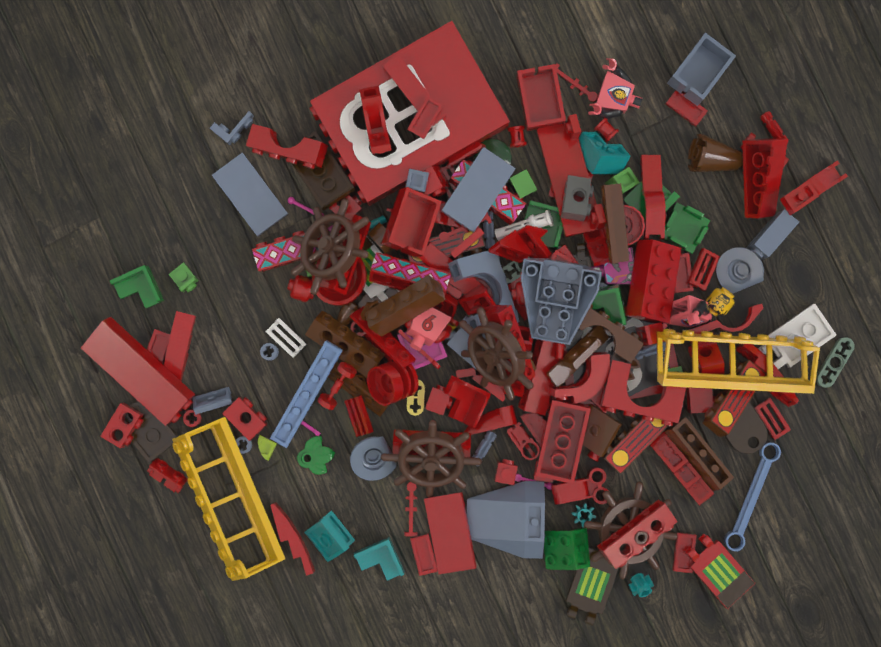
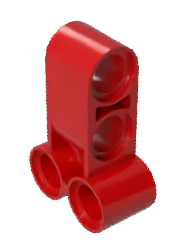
M592 467L588 471L587 477L574 480V484L561 482L551 485L554 504H563L592 498L598 504L607 503L604 498L602 500L596 498L597 491H609L601 485L606 480L605 471L599 467ZM595 471H600L602 474L601 479L598 481H593L592 474Z

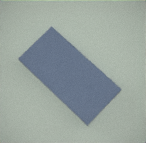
M483 147L441 212L473 233L516 168Z
M243 153L212 174L213 178L257 237L288 215L287 211Z

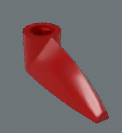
M513 405L498 408L482 415L476 428L468 426L464 432L473 435L517 424Z

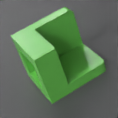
M527 169L509 178V182L515 188L519 198L537 191Z

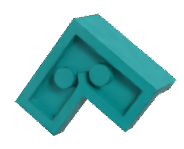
M582 132L579 137L585 164L591 174H618L624 170L631 156L621 144H606L597 132Z
M390 537L358 550L353 554L362 571L379 563L387 581L405 574Z

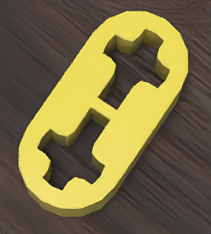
M418 380V385L422 386V389L418 390V396L412 395L407 397V411L414 416L421 414L424 409L425 386L421 380ZM414 398H417V404L421 405V409H418L417 412H413V409H410V405L414 403Z

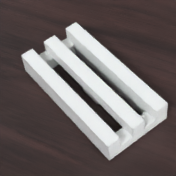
M280 318L265 331L293 358L307 345ZM280 324L301 345L298 347L286 334H284L277 327V325ZM272 331L278 332L295 351L290 350Z

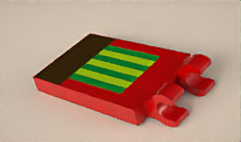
M703 534L698 539L706 548L700 554L691 547L684 551L693 561L688 566L726 609H729L755 582L720 541L715 540L713 542L708 535Z

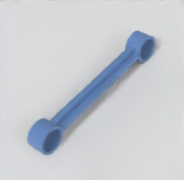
M766 442L759 450L761 460L734 528L724 537L725 546L732 551H740L745 546L743 534L772 462L778 460L781 455L780 447L775 443ZM768 445H772L776 449V455L772 459H767L764 456V449ZM734 534L739 535L741 539L740 545L736 548H731L728 544L729 537Z

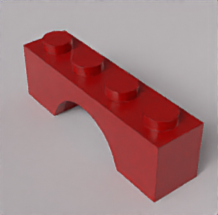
M252 124L246 146L251 148V152L262 156L263 153L269 154L268 157L280 160V157H282L288 163L297 165V162L303 163L304 167L314 169V167L322 168L328 148L321 141L305 137L294 147L282 148L277 140V133L275 131Z

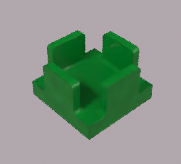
M676 202L665 222V238L663 240L680 247L689 254H693L695 248L701 243L706 234L710 220L703 217L705 214L688 205L685 207Z

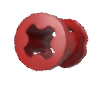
M604 118L594 130H598L605 137V141L608 142L619 130L615 129L607 121V118Z
M525 126L508 128L511 136L510 148L527 146L523 132Z

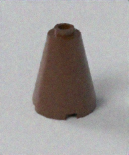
M697 134L698 138L692 140L688 153V159H691V165L688 164L690 171H732L742 167L743 156L740 151L704 134Z

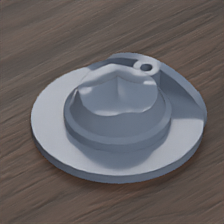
M743 247L732 248L726 251L717 263L716 273L718 281L722 287L731 293H736L764 280L763 263L750 249Z
M383 436L366 438L353 448L350 455V464L354 473L360 478L371 481L379 480L388 476L396 468L397 462L382 461L380 458L383 453L393 454Z

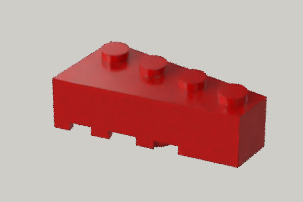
M788 139L743 140L745 218L775 216Z

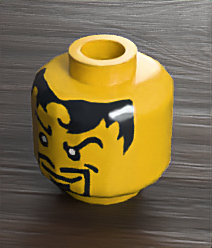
M724 287L721 289L715 288L706 299L710 307V313L714 316H717V314L726 315L735 304L734 295Z

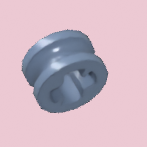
M266 343L261 347L260 354L262 358L270 361L277 358L279 351L274 344ZM269 346H271L270 349H274L271 357L265 355V351H267Z
M245 436L237 438L235 440L237 446L240 445V440L248 442L246 450L239 448L240 453L245 454L249 452L252 448V441H248Z

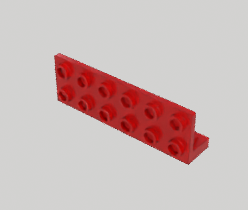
M577 114L569 115L566 123L537 129L538 139L560 218L568 175L589 178L578 139L581 129ZM594 192L588 201V204H591L590 215L586 216L584 222L561 218L566 237L604 228L607 221L603 206L596 203ZM580 196L573 197L577 202L583 201Z

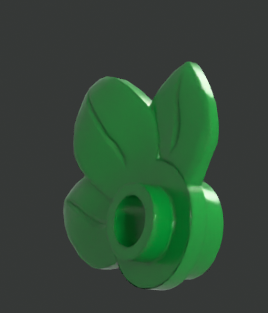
M315 436L309 439L305 444V448L298 453L297 462L301 467L309 468L314 474L327 473L325 463L332 460L335 452L328 447L322 446L321 436ZM305 455H309V462L304 461Z

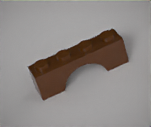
M591 304L579 330L582 331L593 325L607 329L614 340L613 353L628 363H632L644 345L641 342L642 338L634 332L631 334L624 331L625 326L617 321L612 323L608 320L610 316L601 310L597 313L592 309L593 305Z

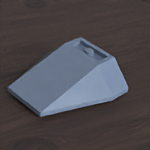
M524 258L521 282L531 338L570 345L599 291L602 271L582 264L547 258Z
M523 481L468 498L467 520L471 540L521 558L543 559L545 527L544 481Z

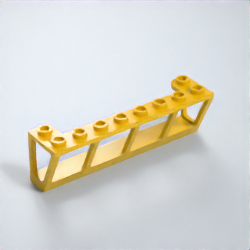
M664 329L663 332H657V382L662 386L814 394L820 347L814 345L813 341L806 340L805 337L794 336V339H787V336L776 335V338H769L768 335L764 334L750 337L751 335L746 333L732 336L731 333L727 332L713 335V332L701 331V334H694V331L691 330L675 333V330ZM663 340L666 342L665 357H664V366H663ZM684 341H692V372H668L671 343L683 344ZM698 341L729 343L730 374L698 372ZM735 343L766 345L767 376L736 375ZM772 345L794 346L801 350V378L773 377ZM807 351H814L809 381Z
M226 417L172 439L173 449L181 459V468L183 471H186L188 484L195 492L196 503L203 511V520L209 525L211 530L210 536L213 542L217 544L220 559L225 563L227 576L232 581L246 579L285 560V556ZM211 429L222 457L195 468L189 454L193 451L190 437ZM225 462L237 492L210 503L198 472ZM239 497L252 527L225 539L213 508ZM254 532L266 560L246 569L242 561L234 560L228 543Z

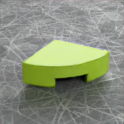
M259 435V451L269 461L277 443Z

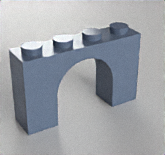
M488 250L448 263L454 282L470 277L483 279L490 286L496 305H512L517 323L519 322L518 312L515 309L512 294L509 291L506 276L502 270L498 255L492 254ZM478 314L466 319L467 323L473 328L481 324Z

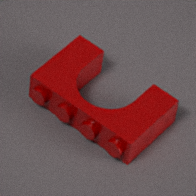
M615 360L610 361V370L600 406L605 407L604 411L615 413L616 410L624 411L623 415L635 417V414L642 416V420L653 422L654 419L662 420L661 424L673 426V423H679L686 387L664 386L662 396L656 404L650 407L638 406L631 401L627 393V382L631 364Z

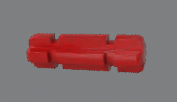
M767 111L760 116L763 123L767 124L766 127L773 138L788 139L786 135L783 136V131L776 120L772 119L771 112Z

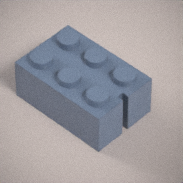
M705 33L667 84L680 94L684 91V97L698 106L736 55Z

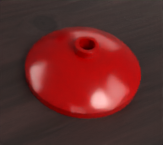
M359 257L346 295L330 292L321 287L316 295L322 301L335 306L345 305L354 301L362 293L367 280V270L362 258ZM321 258L315 264L317 268L319 267Z

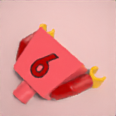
M432 307L404 323L407 328L406 334L413 338L410 346L420 351L423 344L431 346L433 343L438 344L449 338L452 331L456 328L449 324L451 317Z

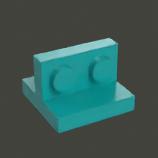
M332 510L304 532L327 562L345 552L355 541Z

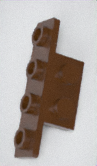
M595 325L563 356V360H559L547 372V376L555 387L559 388L591 354L596 352L609 339L603 327Z

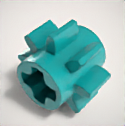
M586 503L583 504V507L576 505L577 511L571 513L577 517L574 523L580 521L581 527H584L585 521L596 518L591 513L594 508L590 507L587 509ZM581 511H584V512H587V511H588V513L586 514V515H587V518H586V519H584L583 517L580 518V517H581V514H580Z
M643 573L634 575L631 578L632 583L629 584L633 595L638 594L641 598L648 596L652 592L651 587L654 586L650 576H644Z

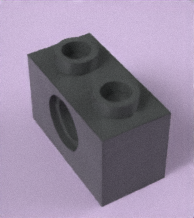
M568 175L565 183L561 218L584 222L586 216L590 215L591 204H588L589 197H592L594 186H591L590 178ZM580 196L583 201L577 202L573 197Z

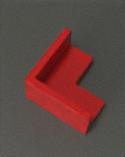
M451 376L444 393L456 398L448 416L472 428H476L491 393L455 376Z

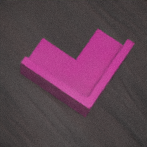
M397 335L400 343L416 358V361L412 363L415 370L430 364L422 354L410 346L409 342L401 335ZM442 342L438 344L433 343L431 346L423 345L421 348L435 361L447 357Z

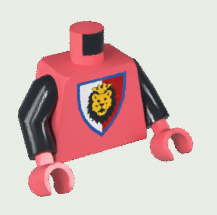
M606 58L609 61V66L603 65L602 68L610 70V72L607 71L596 103L589 105L593 106L594 111L588 112V114L611 119L625 114L628 105L639 109L642 98L632 95L635 85L632 84V80L625 71L617 65L616 60Z
M691 295L673 301L670 324L662 323L663 328L669 329L672 325L690 328L702 323H709L712 319L709 304Z

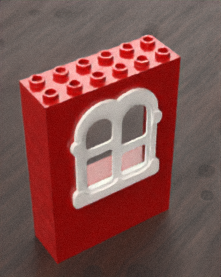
M453 21L310 101L312 106L309 108L316 121L320 119L322 122L319 126L325 137L330 136L331 140L328 142L334 153L337 154L339 152L341 157L338 160L344 170H349L350 174H348L352 185L359 187L360 190L357 193L363 204L367 202L369 206L406 186L409 169L424 171L431 166H441L447 163L450 158L476 142L482 143L507 129L510 123ZM397 54L430 96L444 105L442 111L446 115L445 118L432 127V131L426 135L425 139L420 137L407 145L402 142L395 129V124L414 114L417 110L413 105L401 112L395 110L387 96V92L395 88L397 84L383 68V65ZM379 86L382 103L389 113V118L385 120L387 132L397 147L394 153L386 157L378 158L370 152L367 130L357 128L353 122V114L362 106L359 89Z

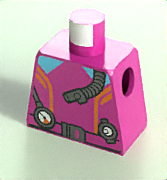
M632 247L628 248L629 261L616 264L606 263L591 268L602 271L601 277L604 278V283L607 285H630L634 266Z

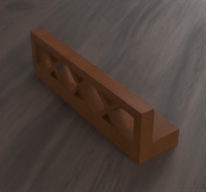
M621 183L602 185L601 194L603 210L607 221L605 230L609 263L629 261L622 186Z
M338 362L335 363L328 376L334 382L342 376L337 370L340 364ZM361 373L355 375L352 379L345 377L341 387L353 397L362 395L365 406L381 417L389 405H380L373 399L365 381L367 378Z

